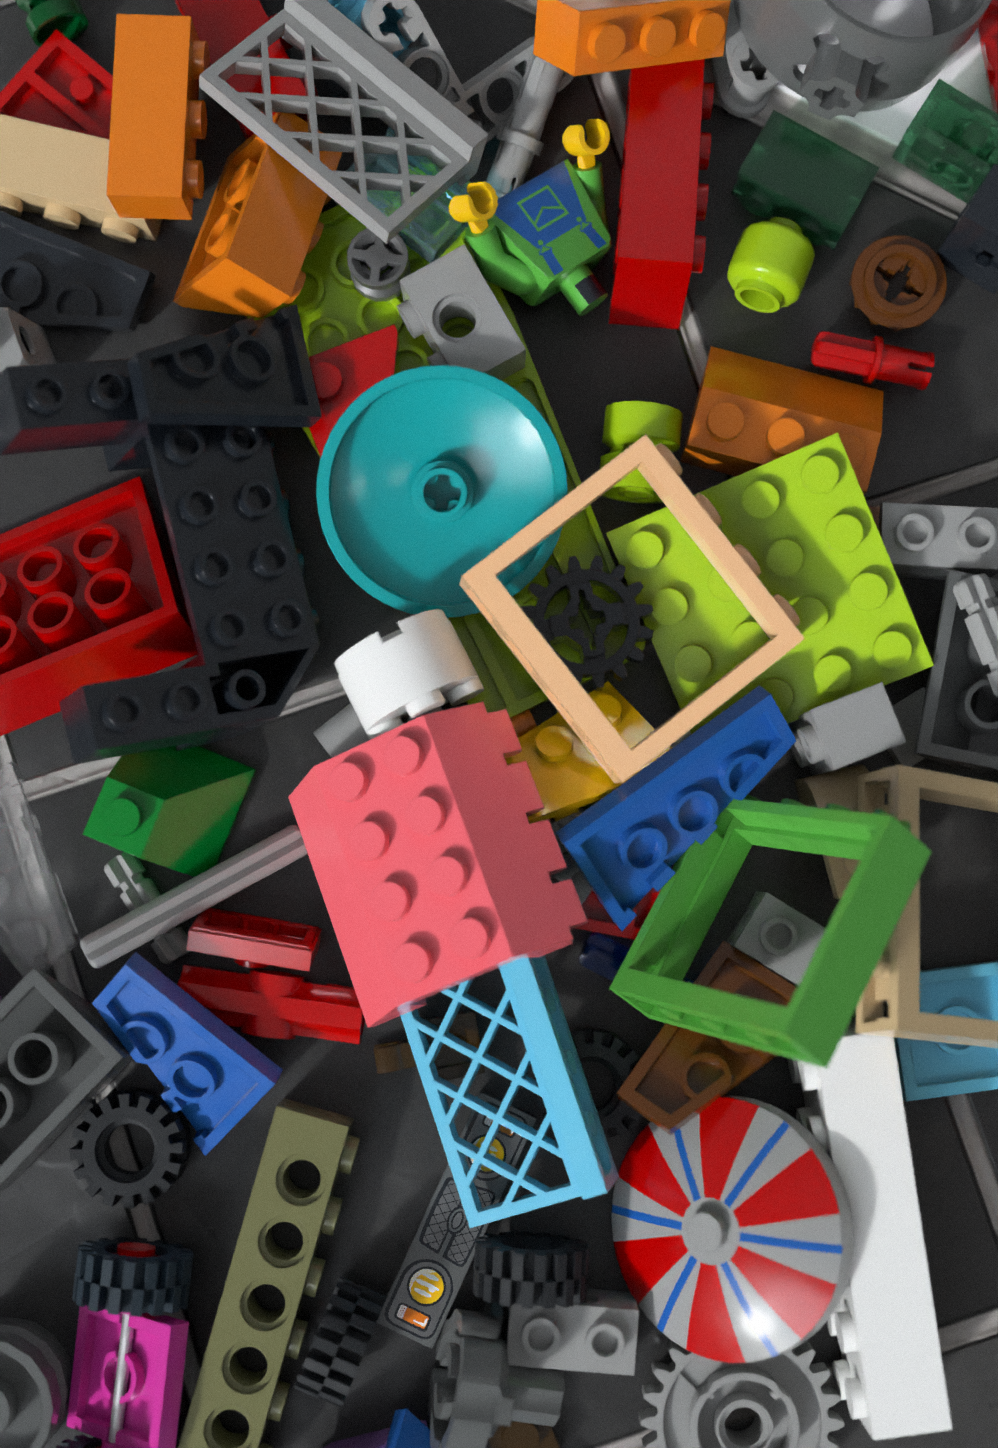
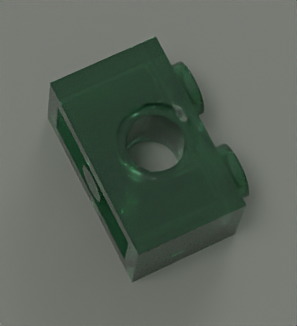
M939 79L907 128L892 158L967 204L994 163L998 165V114Z

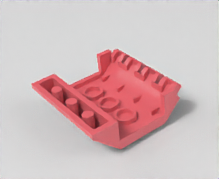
M479 702L422 715L313 766L288 797L368 1028L375 1027L427 1005L425 998L522 957L539 958L573 943L570 930L588 922L572 879L552 884L550 875L565 870L567 865L549 819L529 824L527 817L542 811L544 805L527 761L510 765L506 763V758L517 755L522 751L507 709L487 713L484 703Z

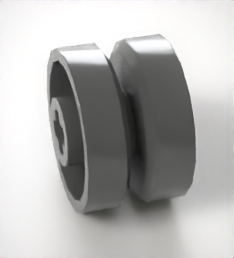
M9 1316L0 1317V1448H44L68 1414L72 1379L70 1358L53 1333L32 1320Z

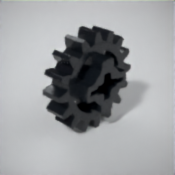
M571 556L568 560V573L561 575L556 568L550 565L545 569L546 579L549 583L546 588L539 584H530L528 593L537 601L536 606L527 605L520 608L529 620L533 622V625L553 650L554 648L551 644L564 643L579 653L582 664L569 661L554 650L579 684H581L582 678H590L595 690L599 691L604 688V674L608 672L620 682L626 679L628 675L622 663L625 659L636 664L642 662L645 655L635 646L636 641L645 642L652 639L654 631L641 626L640 620L650 616L653 612V607L649 604H636L635 598H637L644 586L641 582H636L626 587L621 582L625 566L620 564L611 574L602 572V556L594 557L590 569H581L577 557ZM591 585L606 589L619 602L609 604L593 594ZM566 589L568 604L563 612L550 616L549 619H544L550 602L557 594ZM580 599L582 600L583 609L587 610L589 618H600L602 622L596 626L593 633L592 650L589 640L585 638L582 629H571L570 624L576 621ZM627 628L623 645L614 655L606 659L604 642L608 635Z

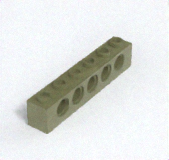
M285 1098L276 1106L178 1448H273V1445L263 1443V1438L269 1419L280 1422L289 1394L291 1383L281 1381L280 1378L286 1357L298 1359L306 1334L308 1321L298 1319L304 1295L315 1298L326 1260L317 1258L315 1255L321 1234L333 1236L342 1207L343 1199L332 1195L339 1172L350 1175L355 1161L360 1138L350 1135L354 1118ZM297 1160L312 1162L320 1172V1185L313 1189L297 1187L289 1176L290 1164ZM279 1222L294 1224L302 1233L303 1245L294 1250H286L279 1247L273 1240L272 1226ZM262 1284L276 1286L284 1295L285 1306L275 1311L262 1308L255 1299L254 1289ZM243 1347L257 1348L264 1354L267 1360V1368L258 1372L246 1370L238 1361L237 1350ZM225 1410L239 1411L246 1417L249 1423V1430L242 1433L228 1431L222 1425L219 1413Z

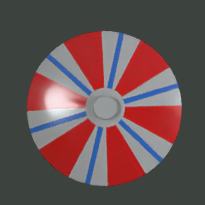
M731 1095L719 1097L672 1135L652 1122L641 1131L630 1146L618 1173L619 1178L615 1183L612 1201V1234L617 1260L624 1280L638 1306L648 1319L663 1334L684 1349L701 1357L726 1363L762 1361L787 1352L812 1337L826 1323L843 1295L852 1265L854 1247L853 1222L847 1193L833 1161L823 1146L811 1132L786 1112L757 1099Z

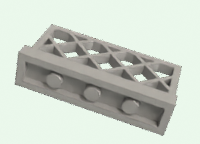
M285 0L283 10L203 71L199 78V88L386 244L455 182L462 187L477 173L489 135L327 0ZM282 37L303 55V60L269 58L268 47ZM234 74L261 75L262 93L237 92L225 81ZM270 76L304 78L306 96L271 94ZM314 79L334 80L348 92L349 98L316 97ZM272 112L307 114L308 132L284 131L273 122ZM317 114L350 116L352 135L318 133ZM360 117L381 119L394 130L395 137L362 135ZM319 151L353 152L355 172L330 170L320 161ZM364 153L397 155L398 174L365 172ZM407 155L425 156L440 168L441 171L435 176L411 175L408 170ZM367 190L400 191L401 206L387 217L367 200Z

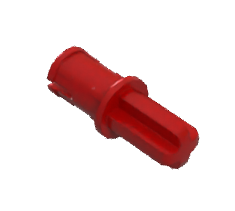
M820 331L812 345L811 363L816 367L862 376L863 382L867 384H872L875 379L915 387L918 390L924 391L930 382L932 373L910 369L909 367L925 370L926 367L932 368L935 363V355L929 351L922 352L884 344V339L881 336L875 335L872 341L833 332Z

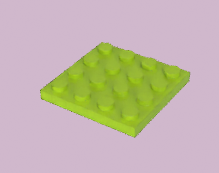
M838 432L699 492L712 503L719 513L722 523L718 528L732 546L741 544L757 561L761 569V574L757 578L773 597L775 594L781 595L796 611L800 619V624L796 628L805 639L691 728V734L758 686H761L772 695L788 724L798 720L800 715L811 709L882 682L884 686L934 666ZM667 507L606 533L619 565L621 564L626 567L624 577L628 586L636 582H641L644 586L640 594L635 598L636 604H649L653 607L652 614L643 619V622L647 628L654 631L651 640L680 709L770 640Z

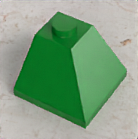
M171 746L123 755L108 774L82 835L143 860L196 877L218 864L257 770L199 746L181 751H176V747Z

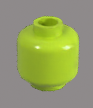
M774 217L769 221L755 222L750 224L741 233L728 267L727 279L735 291L737 300L744 306L758 312L773 313L782 307L792 305L800 298L814 261L815 251L810 240L802 233L801 227L792 220Z

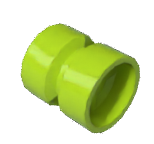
M622 401L607 405L602 443L610 448V452L601 456L599 470L645 434L654 446L661 443L672 453L678 451L681 441L683 413L674 407L655 402ZM635 469L602 495L612 500L630 503H664L638 469Z

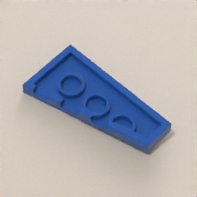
M758 686L555 832L606 912L621 931L637 916L632 909L652 888L659 892L676 872L671 867L695 840L702 845L718 827L715 824L716 819L733 799L742 801L797 740L772 695L761 686Z

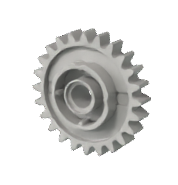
M669 1340L666 1344L672 1362L666 1364L653 1361L651 1363L653 1373L660 1383L642 1385L643 1398L654 1405L651 1408L639 1411L638 1415L641 1426L653 1430L641 1438L644 1448H841L836 1439L829 1435V1432L844 1427V1421L839 1413L829 1410L830 1407L841 1400V1397L835 1387L822 1386L831 1376V1373L824 1362L810 1365L816 1352L808 1341L787 1352L762 1361L726 1363L701 1357ZM746 1407L756 1411L753 1423L744 1430L734 1431L725 1426L728 1415L737 1408Z

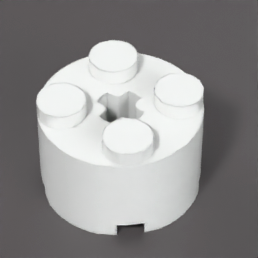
M433 609L397 622L400 630L382 638L376 632L352 646L335 661L334 665L339 674L338 678L369 740L422 715L443 711L441 706L450 702L451 706H455L470 700L484 691V687L452 623L447 619L442 609Z

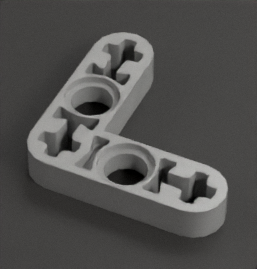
M367 0L361 12L363 31L392 55L393 52L400 51L404 47L396 34L380 31L379 25L385 20L382 8L386 5L389 9L402 10L404 16L397 22L398 29L406 41L415 42L419 38L421 44L404 50L397 59L408 68H410L415 60L421 57L429 59L436 69V81L432 88L466 116L475 111L485 121V124L482 126L481 121L471 120L489 134L486 142L497 135L499 127H506L523 76L516 71L515 66L518 64L520 71H526L534 50L535 35L519 44L464 84H461L422 11L414 0ZM564 71L557 93L573 80V75ZM505 78L512 86L513 100L506 111L495 113L488 106L486 100L487 90L494 80ZM469 98L471 100L473 108L467 104V100Z

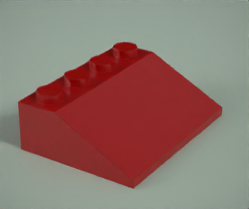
M140 476L0 534V736L60 712L59 702L82 685L152 674L198 655L176 562L146 485Z

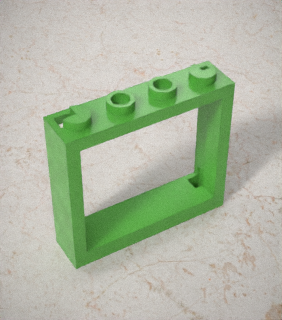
M747 795L742 801L733 799L718 815L715 822L718 827L701 845L695 840L675 862L672 869L676 873L662 887L609 989L649 1019L828 1068L931 851L910 832L911 824L908 821L897 820L894 816L887 815L882 809H875L873 813L855 812L833 803L827 804L825 808L805 806L792 799H782L780 803L761 801L751 795ZM752 845L860 860L788 1007L682 982Z

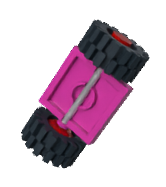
M115 1237V1240L97 1238L96 1241L88 1240L83 1242V1244H79L72 1299L76 1301V1305L80 1306L66 1426L89 1434L93 1438H89L84 1434L74 1436V1441L65 1439L56 1448H176L189 1322L164 1315L163 1312L173 1314L179 1312V1309H186L188 1306L194 1255L190 1248H183V1245L178 1243L168 1244V1241L164 1240L152 1242L147 1241V1238L139 1237L136 1240H128L126 1237Z

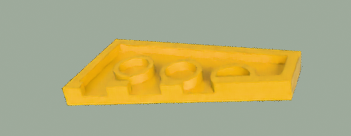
M609 681L604 683L602 690H593L588 693L589 697L630 749L655 730ZM557 713L519 737L518 740L522 751L505 759L507 765L527 761L544 805L542 811L527 817L529 824L554 818L556 822L577 813L580 807L601 800L626 782L614 783L560 713ZM671 745L667 747L664 751L658 754L655 758H653L650 762H648L645 766L639 769L627 780H629L634 775L639 773L641 770H643L645 767H647L652 762L657 760L659 757L664 755L673 747Z

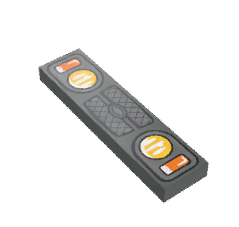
M480 1090L477 1097L497 1109L500 1108L503 1101L483 1090ZM511 1104L507 1112L508 1115L532 1128L537 1119L536 1115ZM472 1109L459 1137L480 1148L493 1120ZM501 1125L488 1153L515 1168L527 1139ZM465 1155L470 1169L474 1159ZM447 1163L376 1322L431 1349L437 1340L474 1258L476 1238L479 1236L483 1237L489 1223L473 1228L469 1227L449 1163ZM483 1164L474 1181L482 1208L499 1203L509 1181L508 1178Z

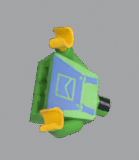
M588 119L586 121V142L582 125H570L564 131L562 143L565 150L569 154L577 156V163L573 166L566 159L499 199L491 184L487 182L468 183L467 192L469 195H456L450 201V215L458 222H468L469 224L465 231L466 236L464 240L470 246L476 265L484 279L504 290L519 295L528 305L537 306L561 291L578 315L583 316L597 307L608 296L606 290L592 273V270L611 247L602 163L595 160V155L604 152L610 141L609 128L602 119Z

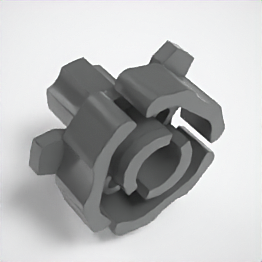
M500 1301L487 1302L484 1306V1312L455 1309L449 1320L446 1319L442 1326L436 1344L435 1358L440 1360V1365L448 1366V1370L433 1368L430 1376L428 1416L430 1421L431 1448H485L488 1439L493 1437L499 1425L510 1426L511 1421L554 1427L560 1417L564 1395V1372L559 1371V1369L508 1365L506 1343L501 1338L503 1305H500Z

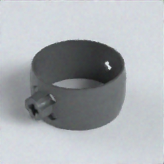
M733 0L745 39L765 68L786 87L807 99L809 103L807 111L830 120L840 115L855 117L858 112L875 111L893 106L930 83L974 34L991 0H928L933 23V36L905 37L879 31L857 21L830 0ZM818 35L835 36L838 38L839 43L827 44L822 42ZM878 55L884 58L885 62L875 65L866 59ZM796 64L806 65L804 74Z

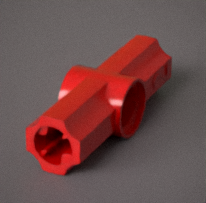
M190 964L183 965L177 985L226 1025L241 1027L240 1031L242 1033L274 1039H295L296 1035L353 1044L361 1043L365 1018L354 987L304 981V976L280 971L250 969L249 973Z

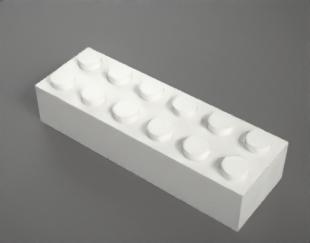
M856 1021L849 1022L828 1068L787 1057L792 1082L794 1084L801 1083L805 1107L796 1109V1120L812 1133L833 1161L846 1190L852 1215L854 1247L849 1278L838 1305L826 1321L830 1336L838 1337L842 1357L841 1360H834L832 1363L835 1386L841 1400H847L851 1418L860 1419L873 1440L952 1430L894 1038L856 1033Z

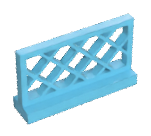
M545 955L539 958L522 957L499 967L506 992L497 1009L467 994L474 979L472 978L460 983L458 988L453 986L441 991L443 994L453 998L440 1027L421 1018L417 1009L401 1015L470 1228L582 1196L584 1200L605 1194L619 1178ZM461 1004L492 1019L479 1048L449 1033ZM510 1004L512 1005L516 1019L506 1015V1012ZM500 1024L518 1033L523 1038L527 1051L518 1070L487 1054ZM425 1033L434 1038L430 1047ZM443 1043L473 1059L460 1088L439 1077L434 1061ZM481 1064L512 1080L499 1109L468 1093ZM530 1064L532 1065L536 1080L526 1075ZM520 1085L543 1098L547 1114L538 1131L507 1114ZM445 1094L454 1098L450 1108ZM462 1104L493 1120L480 1148L458 1135L454 1121ZM501 1125L533 1142L520 1170L488 1153ZM551 1125L557 1141L546 1136ZM540 1147L563 1159L570 1182L550 1188L527 1175ZM465 1155L474 1159L470 1169ZM482 1164L513 1181L505 1201L483 1208L474 1184ZM521 1186L533 1192L516 1198Z

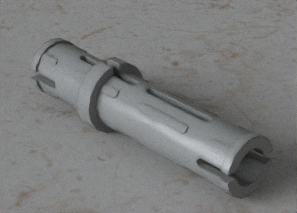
M533 52L506 127H499L496 140L500 141L486 182L495 189L498 199L523 185L534 155L540 156L544 143L539 140L564 74L563 70L535 56Z

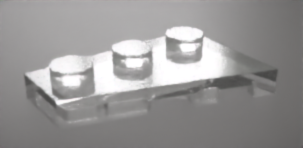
M10 762L0 770V948L24 978L36 967L44 972L78 945L81 940L57 873H53L41 839L43 833L37 816L32 813L22 786L24 780L18 763Z

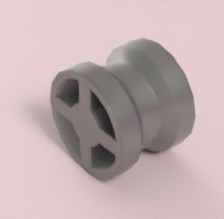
M367 228L359 232L351 240L347 251V263L356 290L365 298L376 302L389 301L398 297L402 293L400 280L410 275L408 250L403 239L397 234L386 244ZM388 266H391L392 269H388L380 277L381 271L386 269Z

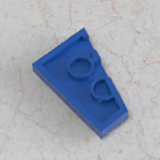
M136 952L92 1002L134 1061L147 1064L163 1085L164 1090L160 1096L171 1111L175 1113L181 1110L197 1131L193 1140L205 1156L276 1084L283 1071Z

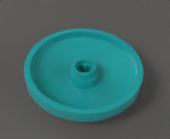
M435 365L409 369L389 376L370 387L349 405L338 419L324 446L317 475L316 497L321 527L327 543L336 560L357 585L374 598L397 610L416 615L433 609H442L446 617L451 618L480 612L459 585L462 575L564 498L568 493L565 465L558 442L545 419L529 400L505 382L489 374L459 366ZM563 526L497 576V579L511 597L531 582L544 567L558 542Z

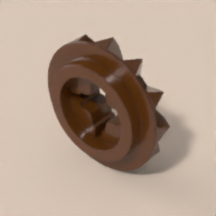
M894 235L881 238L871 243L862 251L853 267L849 285L852 287L854 295V308L862 310L869 318L871 326L880 324L897 332L914 326L919 328L935 314L945 297L947 278L942 261L931 247L913 237ZM905 266L910 267L911 269L906 275L908 279L905 287L912 292L911 295L901 292L896 298H892L890 302L886 301V290L889 283L882 276L893 278L898 272L901 273Z

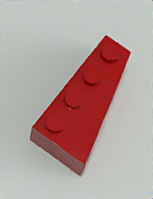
M705 59L630 69L622 163L624 164L622 165L617 213L619 218L612 273L615 277L608 324L679 330L691 273L702 274L706 236L695 235L696 221H705L709 184L698 183L699 170L708 169L711 133L701 132V120L710 121L714 97V83L704 82Z

